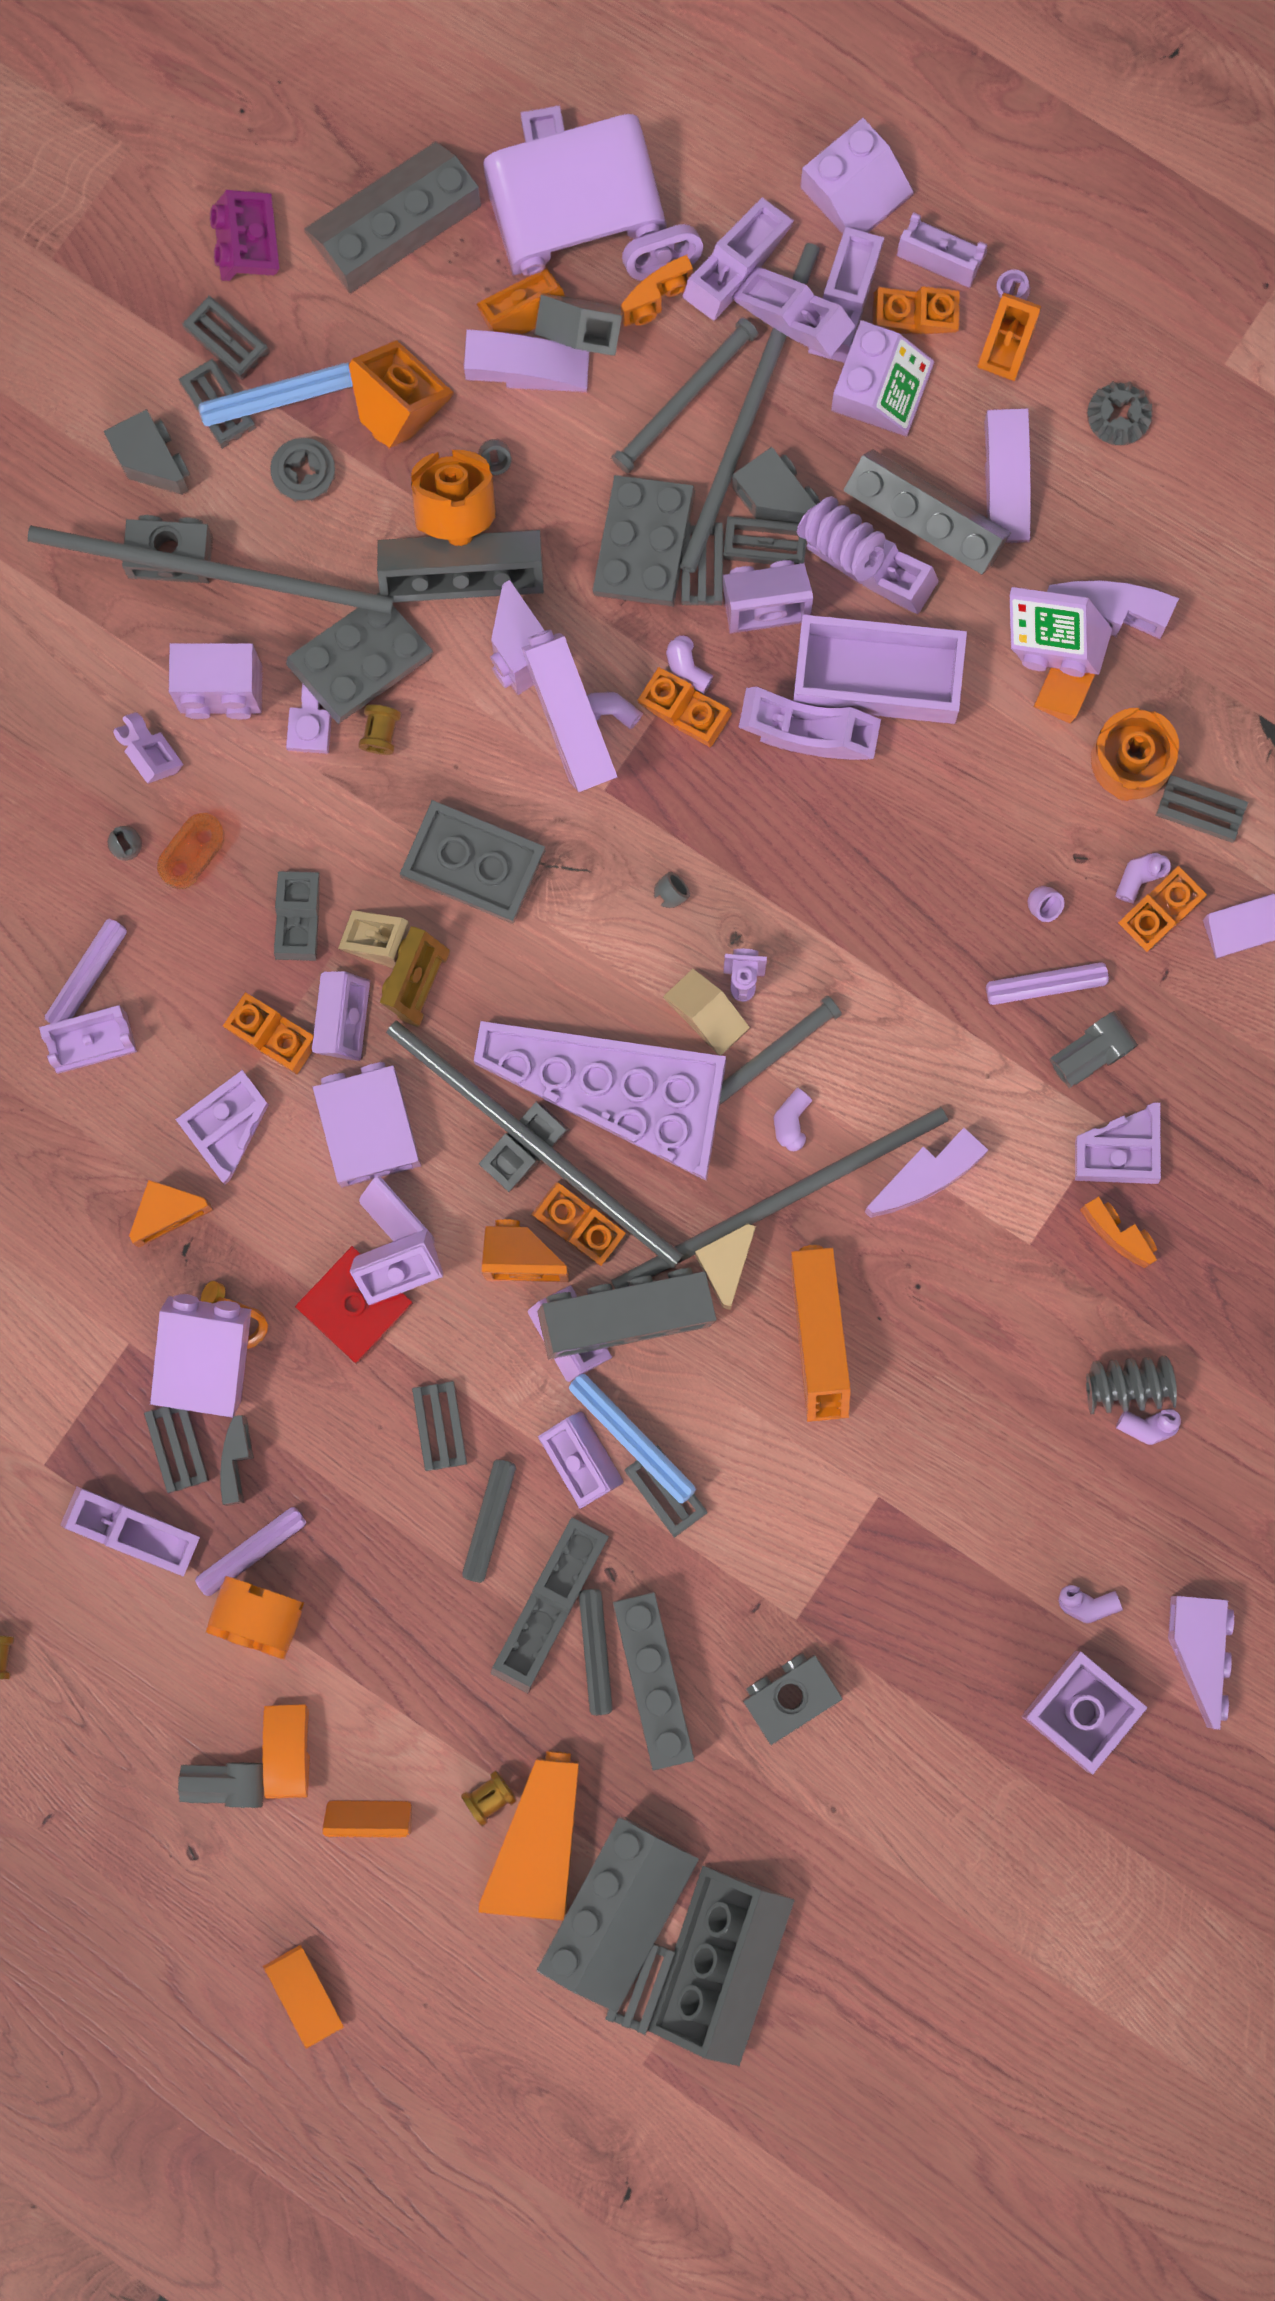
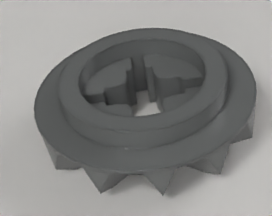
M1112 381L1109 385L1101 389L1098 388L1091 398L1087 410L1088 423L1094 434L1102 441L1112 445H1128L1139 440L1147 432L1152 421V404L1149 403L1145 391L1137 389L1131 382L1124 384ZM1111 403L1118 407L1130 403L1131 405L1127 412V417L1130 420L1118 417L1109 423L1108 421H1110L1114 411Z
M292 439L284 443L275 452L270 467L271 478L281 495H285L295 502L299 500L313 502L322 493H327L329 486L335 479L334 459L330 451L322 443L314 439ZM306 456H308L309 468L316 474L306 475L301 484H299L297 472L291 469H294V467L301 468L306 460Z

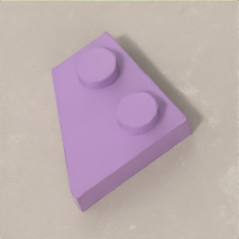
M241 1070L175 1120L222 1183L226 1184L231 1180L268 1107V1103L244 1071Z
M1160 1103L1147 1105L1146 1109L1126 1118L1122 1116L1110 1121L1103 1128H1094L1076 1137L1075 1181L1159 1183L1161 1179Z

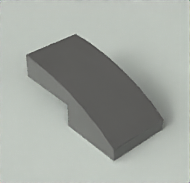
M278 871L275 902L277 915L274 943L275 960L316 961L319 923V872Z
M539 1101L535 1102L519 1120L552 1148L569 1130ZM505 1133L480 1161L479 1165L510 1192L541 1160L509 1133Z
M243 1415L233 1416L222 1451L220 1484L222 1504L226 1506L244 1503L237 1461L254 1458L247 1417Z

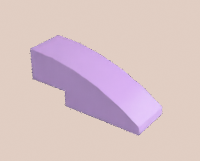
M761 198L717 242L713 254L689 277L682 298L715 321L734 300L732 296L756 266L761 267L791 228L793 220L764 198Z
M845 227L823 299L840 305L856 327L832 357H828L809 348L808 353L845 363L861 320L884 237Z
M758 266L754 268L732 296L736 303L773 328L828 357H832L856 327L840 305L815 296L806 284Z
M480 330L466 331L464 360L466 380L506 382L507 388L587 392L589 351L574 349L546 339Z
M1028 409L987 410L984 421L987 518L1011 532L1006 543L1029 542L1030 440Z
M886 539L883 546L885 556L882 565L874 576L865 581L856 580L853 574L844 571L841 565L832 562L829 556L823 555L819 552L818 548L807 544L808 550L851 579L916 614H919L939 582L932 566L898 551L895 543Z
M1073 581L1050 585L1047 592L1089 598L1111 626V635L1115 637L1122 623H1125L1160 639L1179 598L1154 589L1110 581Z
M965 1128L953 1138L936 1158L926 1148L922 1147L867 1206L865 1213L872 1218L920 1203L944 1190L966 1174L986 1155L988 1149Z
M78 1486L60 1524L67 1530L183 1577L200 1539L197 1535Z

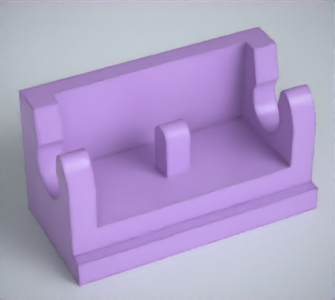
M913 212L908 229H904L901 235L897 256L970 288L987 253V244L981 241L977 246L921 222V215Z
M120 1005L39 1027L41 1037L49 1051V1055H47L48 1061L55 1068L57 1074L137 1052L127 1013Z

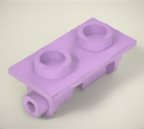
M741 948L734 949L733 954H725L723 973L732 974L731 994L738 1001L745 1002L750 1000L755 994L757 976L765 975L767 957L758 956L759 952L757 950Z

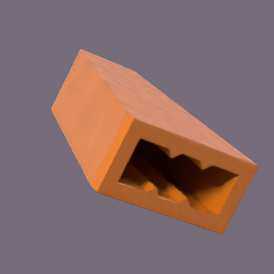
M808 1245L800 1248L799 1251L791 1252V1272L807 1422L849 1418L850 1381L833 1248Z
M546 1751L545 1759H536L480 1900L478 1913L564 1920L580 1763L571 1761V1753Z

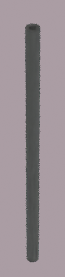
M812 243L805 244L792 280L807 285L820 252L818 246ZM775 328L771 331L680 567L687 572L695 573L786 340L787 335Z
M30 525L28 531V542L391 614L394 598L32 525Z
M396 1020L388 1028L386 1033L662 1260L672 1268L680 1262L684 1256L401 1023Z
M939 1107L675 1246L674 1248L684 1255L680 1262L694 1256L695 1251L731 1232L768 1217L948 1122L942 1107ZM656 1256L612 1279L611 1282L615 1289L628 1287L627 1281L643 1276L654 1277L671 1268V1266L659 1256Z

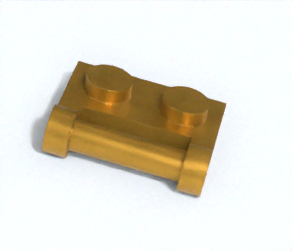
M411 926L407 937L399 945L398 959L391 975L387 977L383 984L382 997L379 1003L395 1013L401 1021L419 1027L424 1017V1014L421 1013L441 962L446 963L450 950L425 930Z

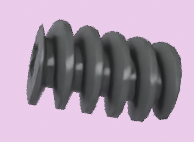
M1160 1356L1156 1367L1150 1357H1144L1140 1368H1138L1133 1358H1128L1124 1363L1123 1370L1116 1359L1109 1360L1106 1372L1100 1361H1093L1089 1373L1086 1374V1393L1090 1415L1095 1413L1097 1402H1102L1106 1413L1112 1412L1114 1401H1119L1123 1412H1128L1132 1399L1136 1400L1140 1411L1145 1410L1148 1398L1153 1399L1157 1409H1162L1165 1397H1169L1173 1407H1176V1378L1172 1364L1167 1356Z

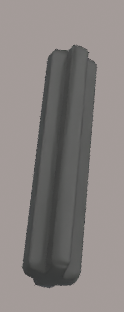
M496 1459L493 1463L462 1576L466 1580L482 1583L485 1580L516 1466L512 1462Z
M599 1589L582 1590L579 1593L589 1710L591 1715L594 1716L607 1715L612 1712V1698L602 1592Z

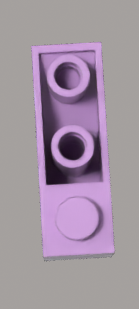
M1171 1596L1169 1642L1207 1728L1220 1730L1221 1721H1227L1229 1712L1228 1695H1222L1223 1678H1229L1231 1673V1653L1225 1652L1226 1635H1232L1234 1611L1228 1609V1600Z

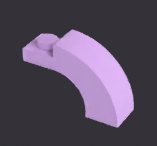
M756 686L746 688L739 728L761 736L760 742L785 750L826 758L863 760L874 759L881 719L852 707L823 708L801 704Z

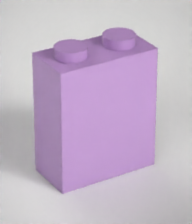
M384 1062L370 1064L361 1068L362 1074L347 1078L345 1073L329 1075L321 1079V1085L313 1087L337 1183L341 1188L373 1180L376 1176L379 1178L421 1167L399 1079L393 1065L386 1067Z
M179 1294L174 1297L168 1296L159 1314L150 1404L233 1418L242 1398L251 1309L240 1308L239 1304L231 1301L203 1302L199 1301L197 1297L188 1294Z

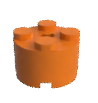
M452 450V456L439 458V452L425 456L413 467L411 472V488L417 530L435 538L448 540L452 545L463 546L470 543L473 536L480 534L492 524L496 516L493 476L490 471V465L484 457L467 450Z
M1128 708L1117 712L1106 721L1093 745L1091 766L1095 778L1106 791L1122 801L1142 799L1153 795L1164 786L1176 766L1179 755L1177 732L1166 717L1155 711L1150 712L1139 710L1140 708ZM1129 749L1133 753L1140 751L1143 754L1140 760L1137 757L1131 758L1128 755Z
M225 1576L205 1633L285 1660L302 1614L304 1602Z

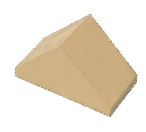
M352 910L338 949L394 968L398 959L399 945L407 937L410 924L408 920L400 917Z
M694 969L663 996L666 1002L719 1056L750 1029L723 991Z
M747 1224L695 1251V1257L703 1272H706L707 1280L722 1308L731 1309L756 1226Z

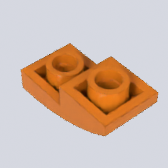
M687 254L657 269L639 283L621 304L624 327L633 323L640 326L651 322L657 317V314L662 313L661 296L666 294L667 297H673L685 291L688 279L693 274V267Z
M921 286L917 292L878 287L873 292L872 324L900 334L957 332L959 330L960 291Z
M660 667L657 668L637 700L640 705L665 722L710 748L732 715L728 707L695 691L691 683Z
M1178 865L1118 923L1148 952L1208 895Z
M246 992L223 1024L226 1030L296 1075L312 1053V1034L284 1018L276 1010Z
M558 1182L554 1183L531 1214V1216L599 1266L603 1265L626 1234V1232L604 1215L588 1206Z
M1097 1197L1080 1209L1097 1234L1119 1254L1143 1268L1157 1261L1153 1254L1157 1251V1247L1150 1234L1145 1229L1139 1231L1136 1224L1120 1232L1117 1225L1121 1224V1220L1109 1202L1103 1204L1100 1197Z
M306 1704L264 1706L263 1784L266 1799L308 1797L310 1755L307 1752L309 1709Z
M301 1945L263 1966L306 2049L344 2028Z

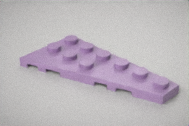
M484 1021L480 1022L474 1055L475 1065L707 1181L726 1066V1056Z

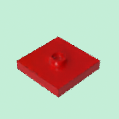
M351 1246L297 1303L295 1308L357 1364L412 1306L413 1302L403 1293L368 1305L349 1272L354 1258L361 1255Z

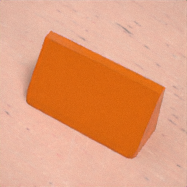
M546 267L543 271L524 278L478 302L476 305L490 331L524 335L536 327L541 293L565 297L562 287Z
M1050 667L1033 707L1070 724L1076 718L1095 674L1084 673L1083 677H1075L1063 673L1060 669Z
M329 1801L326 1805L322 1835H325V1837L406 1838L411 1834L412 1830L411 1802Z

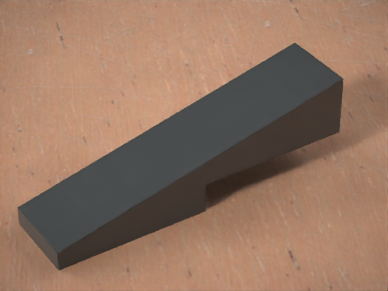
M571 1517L530 1598L494 1663L491 1675L528 1694L609 1536Z

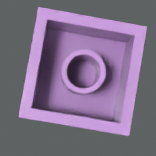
M170 643L169 693L179 712L185 713L187 718L207 719L210 718V713L226 714L231 719H248L251 717V714H262V664L253 644Z
M1074 1651L1021 1717L1086 1772L1094 1774L1147 1707L1080 1651Z

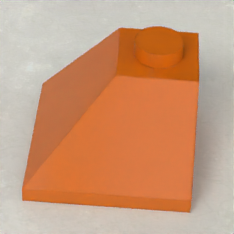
M398 340L357 356L349 363L360 422L372 432L373 437L377 441L385 444L389 449L411 439L454 394L446 384Z
M498 1219L495 1220V1226H485L482 1274L486 1280L569 1282L567 1265L528 1227H520L519 1220Z

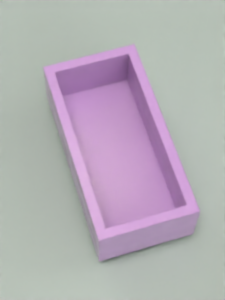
M803 615L793 701L823 708L852 707L873 716L955 724L960 706L967 631Z

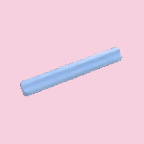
M349 363L335 365L201 402L199 404L201 420L205 426H211L352 387Z
M580 1374L569 1385L571 1393L679 1503H684L694 1494L696 1488L691 1481L586 1374Z

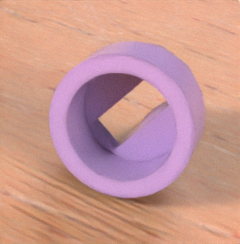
M1008 270L999 277L997 291L1000 299L1003 292L1010 295L1013 294L1015 282L1020 283L1017 295L1014 296L1024 300L1028 298L1030 284L1025 273L1020 270Z
M1047 886L1035 888L1030 892L1027 900L1030 912L1042 922L1055 920L1064 908L1063 896L1055 889Z

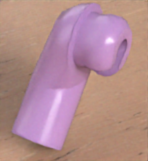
M684 635L677 636L674 640L670 641L667 647L666 655L670 671L675 676L691 683L697 691L705 694L712 682L713 675L694 666L692 656L694 644L692 640Z
M1164 1409L1160 1413L1146 1419H1142L1128 1411L1121 1414L1116 1424V1429L1145 1444L1153 1445L1173 1437L1179 1430L1181 1417L1173 1409Z

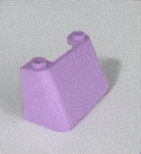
M619 115L493 152L484 159L486 188L513 276L521 273L523 275H534L543 271L545 264L551 258L550 252L626 230L630 238L636 239L666 229V221L643 131L636 115Z

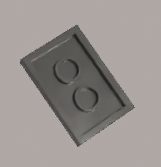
M614 475L592 590L595 596L674 607L681 571L680 565L695 496L693 485Z
M394 606L391 614L356 608L289 655L286 665L332 718L340 724L431 659L433 650Z
M432 800L401 869L400 877L514 924L546 848L543 845Z

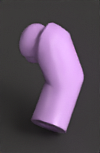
M600 692L587 695L596 721L599 720L601 715H613L629 729H632L643 715L641 711L618 693Z
M1150 853L1129 861L1115 896L1122 901L1134 903L1141 884L1169 874L1171 869L1169 859L1158 853Z
M799 1088L793 1091L774 1115L777 1141L781 1146H786L789 1151L793 1152L800 1150L806 1142V1136L801 1132L799 1116L812 1102V1099Z
M1067 1585L1060 1591L1058 1601L1062 1610L1083 1623H1092L1122 1611L1120 1600L1115 1591L1095 1599L1080 1591V1588L1076 1585Z

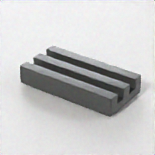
M210 295L182 323L185 331L241 380L248 375L247 371L250 368L254 369L261 356L265 357L269 353L268 346ZM207 311H212L253 347L254 350L251 353L247 352L205 315ZM198 321L203 324L243 361L239 364L195 324Z
M213 358L179 378L181 386L198 412L199 404L202 400L191 384L193 381H198L209 400L218 398L204 376L208 372L212 373L225 395L235 393ZM249 415L240 417L242 422L235 425L233 420L225 421L224 423L228 430L223 433L217 424L208 426L221 449L228 446V442L232 439H235V441L240 439L242 433L247 430L251 432L256 429Z
M728 516L723 560L770 565L775 562L790 560L794 562V565L802 564L805 559L806 539L799 537L798 541L734 535V529L798 536L797 528L799 524ZM739 545L797 551V554L732 548V546Z
M688 523L682 560L690 542V535L693 534L696 525H690V523ZM715 523L710 535H715L714 596H706L705 546L698 564V596H690V572L682 569V605H722L723 523Z
M1170 775L1155 816L1233 843L1248 802ZM1175 789L1187 793L1189 795L1201 798L1203 800L1218 804L1220 806L1232 809L1235 811V813L1232 814L1230 812L1173 793V790ZM1171 802L1230 823L1231 825L1227 829L1170 809L1168 804Z
M454 1381L412 1388L425 1471L467 1465ZM447 1392L457 1458L449 1459L439 1398V1393ZM430 1395L440 1455V1461L434 1462L423 1396Z
M161 1407L154 1411L145 1412V1419L167 1493L170 1494L208 1482V1474L189 1411ZM178 1412L197 1476L190 1478L172 1417V1414ZM162 1417L181 1481L176 1483L157 1419Z
M637 1460L624 1470L674 1538L708 1513L695 1494H693L688 1501L696 1511L689 1516L682 1505L644 1468L681 1518L682 1522L675 1525L636 1473V1471L642 1467L644 1468V1466Z
M654 1944L642 1966L625 2016L609 2009L605 2020L621 2024L623 2027L634 2029L645 2035L675 1952ZM656 1954L663 1956L664 1959L642 2020L639 2022L634 2020L633 2017Z

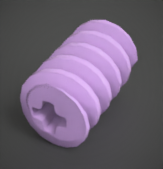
M829 496L824 498L819 504L804 514L797 528L798 536L806 539L811 546L818 548L819 552L823 555L829 556L832 562L841 565L844 571L853 574L856 580H868L876 574L884 560L885 552L883 546L885 535L880 531L873 532V526L867 522L862 523V519L858 514L853 513L850 515V510L847 506H838L839 503L835 497Z

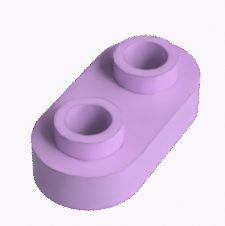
M680 224L632 240L623 251L622 261L632 278L643 281L660 267L686 254L691 265L694 264L702 254L703 243L692 226Z

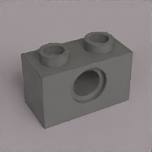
M141 515L138 517V520L126 519L124 544L159 551L160 546L164 542L175 541L178 543V546L172 554L211 561L213 536L208 524H203L199 519L180 518L178 522H165L160 517L152 515ZM128 561L122 562V567L128 579L209 584L208 577Z
M801 1653L781 1666L785 1673L771 1682L768 1676H765L746 1688L749 1697L742 1701L770 1745H773L843 1700L815 1655L807 1659ZM786 1684H795L801 1689L802 1700L795 1708H784L778 1701L779 1690Z

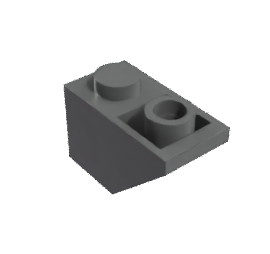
M541 293L535 335L574 349L615 356L622 320L621 307Z
M147 409L103 431L128 479L180 495L189 492L184 478L189 476L190 473L179 453L171 456L166 446V443L172 441L161 419L153 422Z
M773 447L732 475V489L755 519L799 524L804 514L820 503L816 493L809 486L803 488L796 479L797 471L790 459L784 454L779 456Z

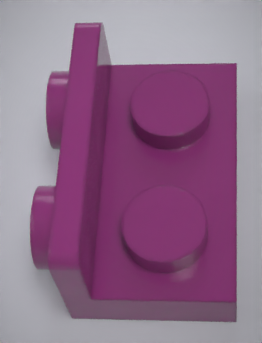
M225 190L210 210V225L216 230L217 240L214 249V262L220 268L221 281H230L236 273L274 276L280 268L272 194Z

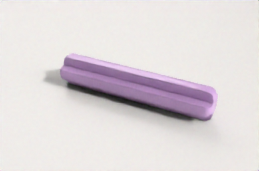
M112 919L105 921L46 1013L45 1019L48 1023L53 1024L73 1018L126 935L127 930L123 925Z
M1100 962L995 980L987 983L986 994L989 1003L995 1005L1100 987L1108 983V970L1105 963Z
M295 1507L289 1508L197 1576L195 1581L202 1593L206 1596H211L221 1588L225 1576L237 1577L306 1525V1521L300 1511Z

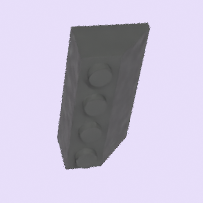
M435 141L304 228V231L345 289L351 294L480 208L479 187L456 155Z
M619 1817L536 1971L571 1992L618 2012L700 1859L631 1819Z
M702 1866L674 1949L675 1954L647 2031L702 2058L740 2066L795 1900L761 1885Z

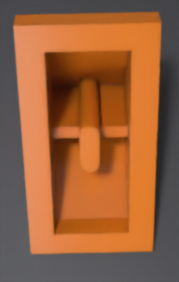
M1003 292L977 368L1015 381L1035 331L1042 306Z
M148 1180L129 1237L134 1245L141 1247L213 1211V1208L205 1198Z

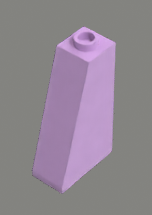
M551 629L532 635L528 638L530 644L521 649L569 782L578 792L616 778L617 774L565 636L561 633L553 635Z

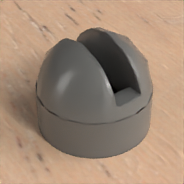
M491 439L485 441L480 446L478 454L487 460L492 475H500L508 470L512 459L510 450L504 442L499 439ZM496 450L498 462L491 463L489 451Z
M120 826L116 827L109 834L108 848L117 859L123 861L131 860L140 853L142 840L133 828ZM123 833L126 841L131 846L125 852L117 839V836Z
M673 872L666 873L658 880L654 887V897L657 898L660 895L664 900L661 906L665 908H675L690 897L689 889L684 881Z

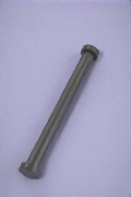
M740 318L735 324L737 329L636 437L622 451L617 450L611 456L613 462L622 471L629 474L634 468V461L736 352L748 340L753 341L759 335L757 329L747 319Z
M825 996L820 1000L821 1006L723 1081L719 1105L829 1019L833 1018L836 1020L842 1013L829 996Z

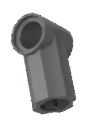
M1115 1011L1094 1023L1084 1031L1085 1035L1049 1059L1054 1071L1069 1089L1089 1077L1103 1065L1107 1064L1109 1066L1138 1046Z
M233 1762L227 1763L226 1766L181 1765L178 1780L179 1802L225 1803V1807L261 1808L263 1807L264 1793L263 1763Z

